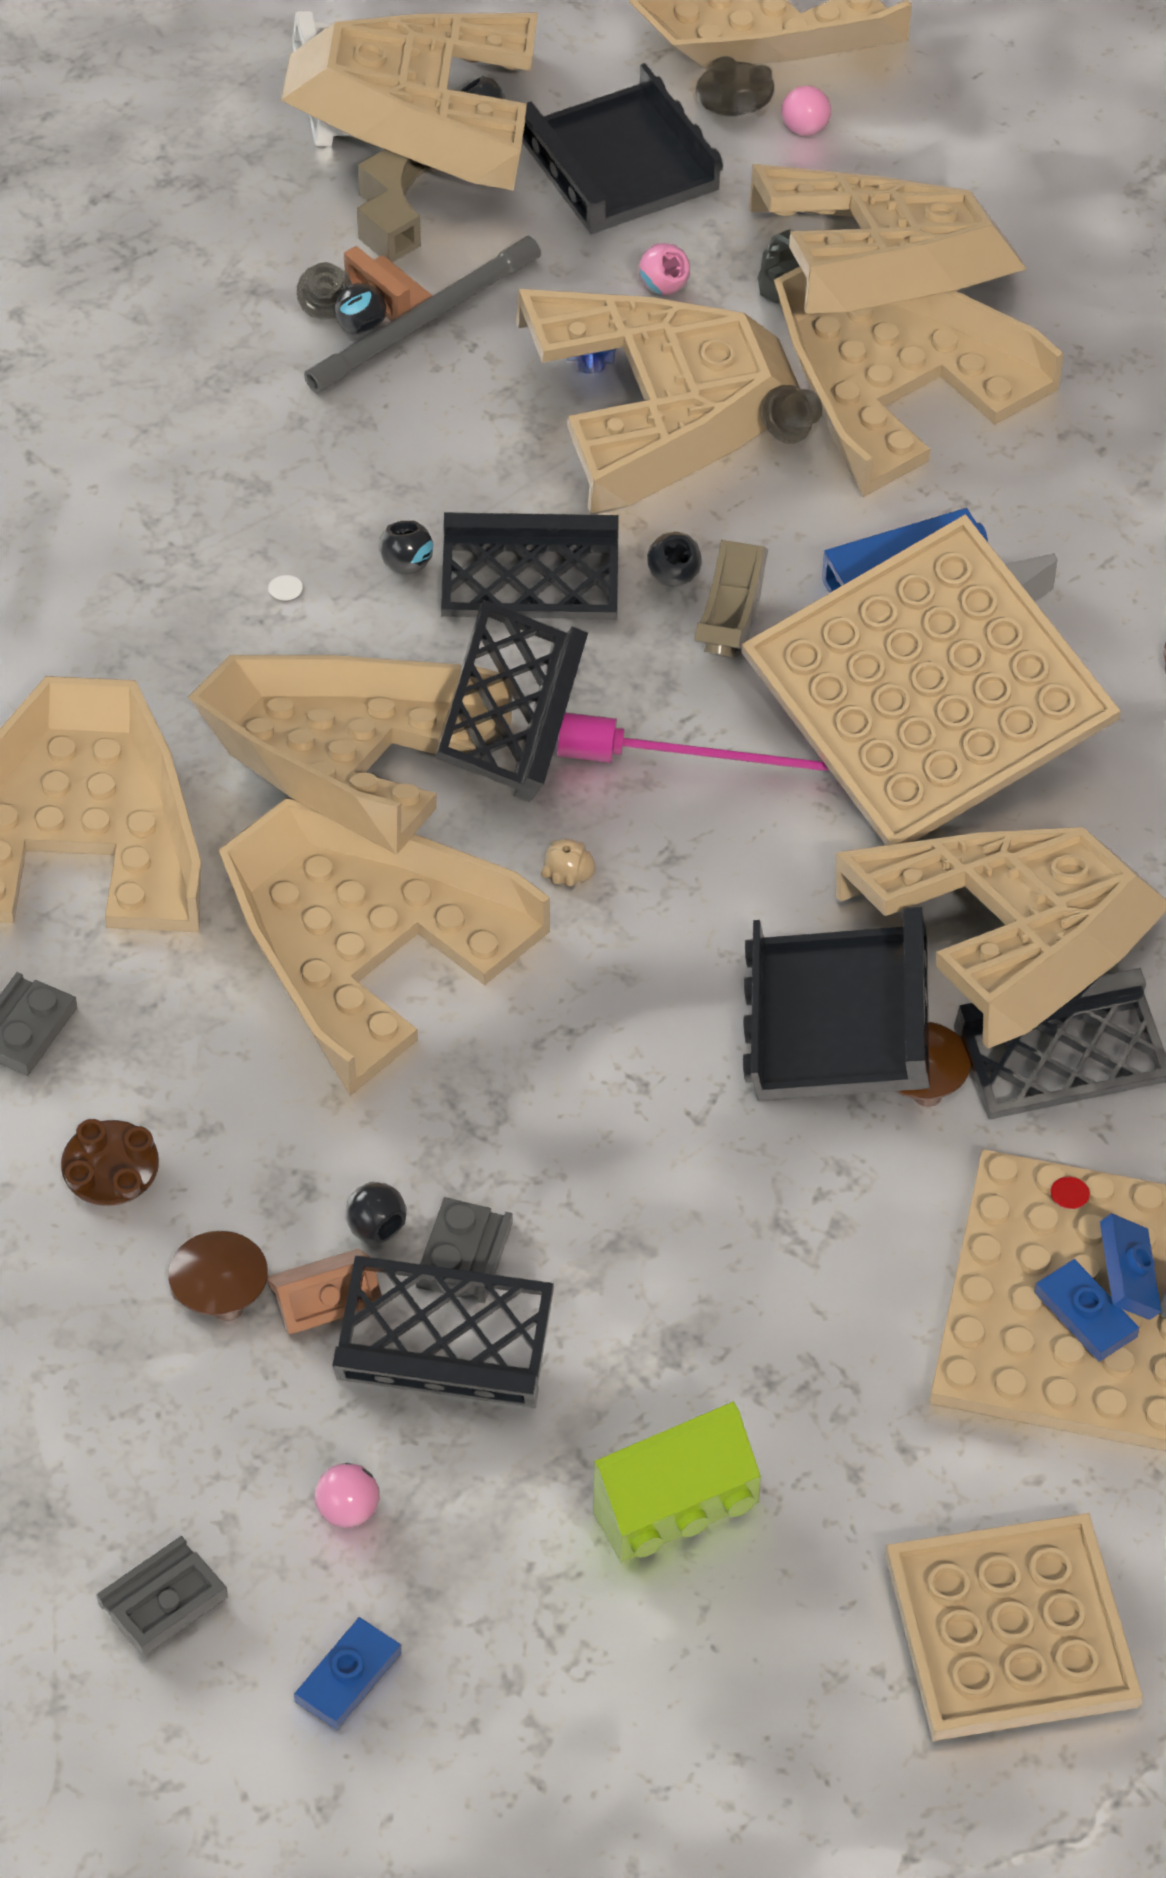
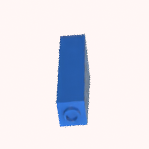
M963 508L824 550L822 582L828 592L831 593L965 514L988 542L987 533L980 522L976 523L969 510Z

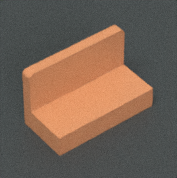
M354 246L344 252L345 284L368 283L376 287L384 296L387 306L385 317L390 321L433 296L385 256H380L374 260L358 246Z
M354 1249L268 1276L267 1283L269 1288L276 1294L286 1332L290 1335L344 1318L355 1255L370 1256L361 1249ZM364 1271L361 1289L371 1302L377 1300L382 1294L376 1272ZM360 1298L357 1313L366 1307Z

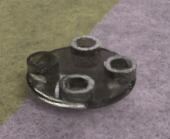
M722 56L716 58L712 63V68L699 78L695 92L698 102L710 112L723 116H742L756 112L766 106L773 97L775 87L772 79V70L768 66L736 62L732 57Z

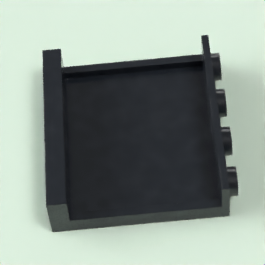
M646 63L640 64L639 84L546 116L540 113L532 101L527 102L522 143L590 235L719 190L720 172L723 170V161L719 151L716 148H711L704 139L700 127L690 121L681 103L672 98L666 90L661 77L655 76Z
M922 907L903 908V927L764 937L760 920H753V939L745 940L747 968H752V977L744 978V993L746 1005H752V1015H744L743 1019L746 1044H751V1053L743 1054V1073L746 1083L753 1082L757 1101L930 1088L928 940Z

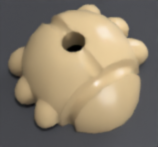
M572 839L554 840L546 851L541 876L552 879L554 884L563 883L570 887L578 881L584 882L593 876L595 861L592 854L586 851L584 843Z

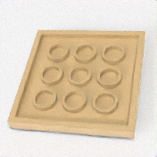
M1089 1513L886 1545L885 1557L932 1741L1141 1707L1143 1696Z

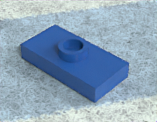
M1111 1213L1100 1221L1112 1304L1151 1320L1162 1311L1148 1228Z
M1075 1259L1036 1283L1034 1293L1098 1362L1138 1337L1140 1327L1123 1309L1112 1304V1298Z
M358 1617L294 1693L295 1703L335 1730H338L402 1653L401 1644L361 1617Z

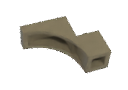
M386 149L358 164L359 195L367 201L357 208L358 239L378 256H385L388 260L394 262L421 246L420 216L412 209L405 196L411 185L432 167Z
M721 540L711 591L704 614L697 623L694 641L705 645L704 652L735 658L736 650L742 651V644L749 640L755 601H760L768 554L766 547Z

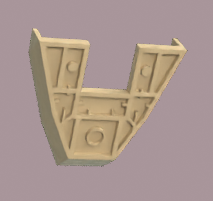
M629 0L673 46L702 67L794 61L909 41L912 7L908 0L889 8L880 0H830L800 13L787 0Z
M538 13L410 14L334 22L290 54L281 101L355 138L474 184L513 190L521 153L527 103L449 90L447 86L452 57L462 58L473 63L484 62L501 65L511 70L523 69L530 71Z
M752 164L750 212H774L782 216H791L797 212L854 217L861 228L790 231L789 248L807 278L804 306L806 314L851 312L940 294L1027 269L1006 236L969 190L881 176Z
M799 266L774 279L790 337L815 403L863 497L923 465L930 458V448L885 408V406L941 376L995 425L1059 390L1064 355L1060 349L1037 329L954 290L851 312L806 314L804 306L807 278L801 267Z
M519 289L516 324L518 328H529L542 363L623 347L645 400L568 416L567 428L590 484L588 499L590 514L631 506L740 449L805 402V398L779 338L745 313L654 297Z
M229 655L188 698L227 752L290 798L387 850L398 854L436 810L437 793L419 789L413 784H400L377 778L375 775L366 772L392 743L435 754L462 665L337 655ZM475 666L483 680L500 674L493 670ZM470 678L467 686L473 684ZM504 681L487 687L498 707L512 702V695ZM478 692L463 698L462 702L471 718L488 712ZM512 711L503 714L508 725L512 722ZM457 717L456 724L461 722L459 717ZM493 719L476 725L486 745L494 743L501 735ZM466 730L452 735L449 747L466 754L477 750Z
M45 676L0 728V923H14L26 851L115 855L105 913L106 928L199 932L201 859L171 752L136 680Z
M285 798L219 849L220 856L250 931L350 1096L418 1041V1029L359 983L361 979L419 934L485 986L550 932V897L517 872L416 834L412 836L398 854H395L295 800Z
M1084 827L979 832L836 852V898L840 902L863 894L884 916L902 911L903 908L914 906L965 886L1005 924V926L936 952V967L983 1013V1045L987 1049L1032 1031L1120 962L1166 913V899L1125 861Z

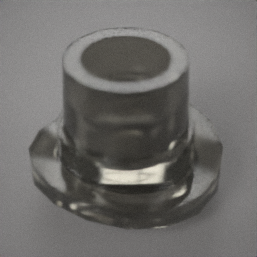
M328 262L318 263L308 268L300 276L296 287L297 301L301 309L309 316L318 319H333L336 317L334 309L338 294L346 286L351 285L352 282L348 274L340 267Z
M780 385L768 391L762 399L760 408L762 421L767 430L777 440L786 444H795L805 439L811 431L812 424L820 419L822 403L817 394L809 389H800L794 385Z

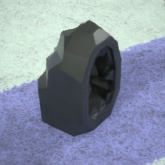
M790 229L771 237L766 250L763 252L761 269L757 276L760 295L775 303L781 302L774 279L799 267L796 258L789 248L790 231H792Z

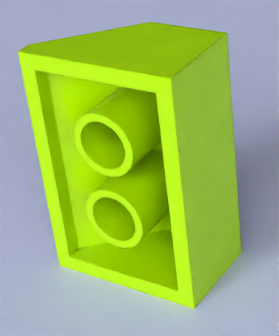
M730 1402L594 1461L593 1514L620 1562L635 1556L639 1558L647 1557L655 1553L662 1544L681 1536H695L702 1532L710 1523L726 1516H741L759 1502L761 1475L735 1402Z

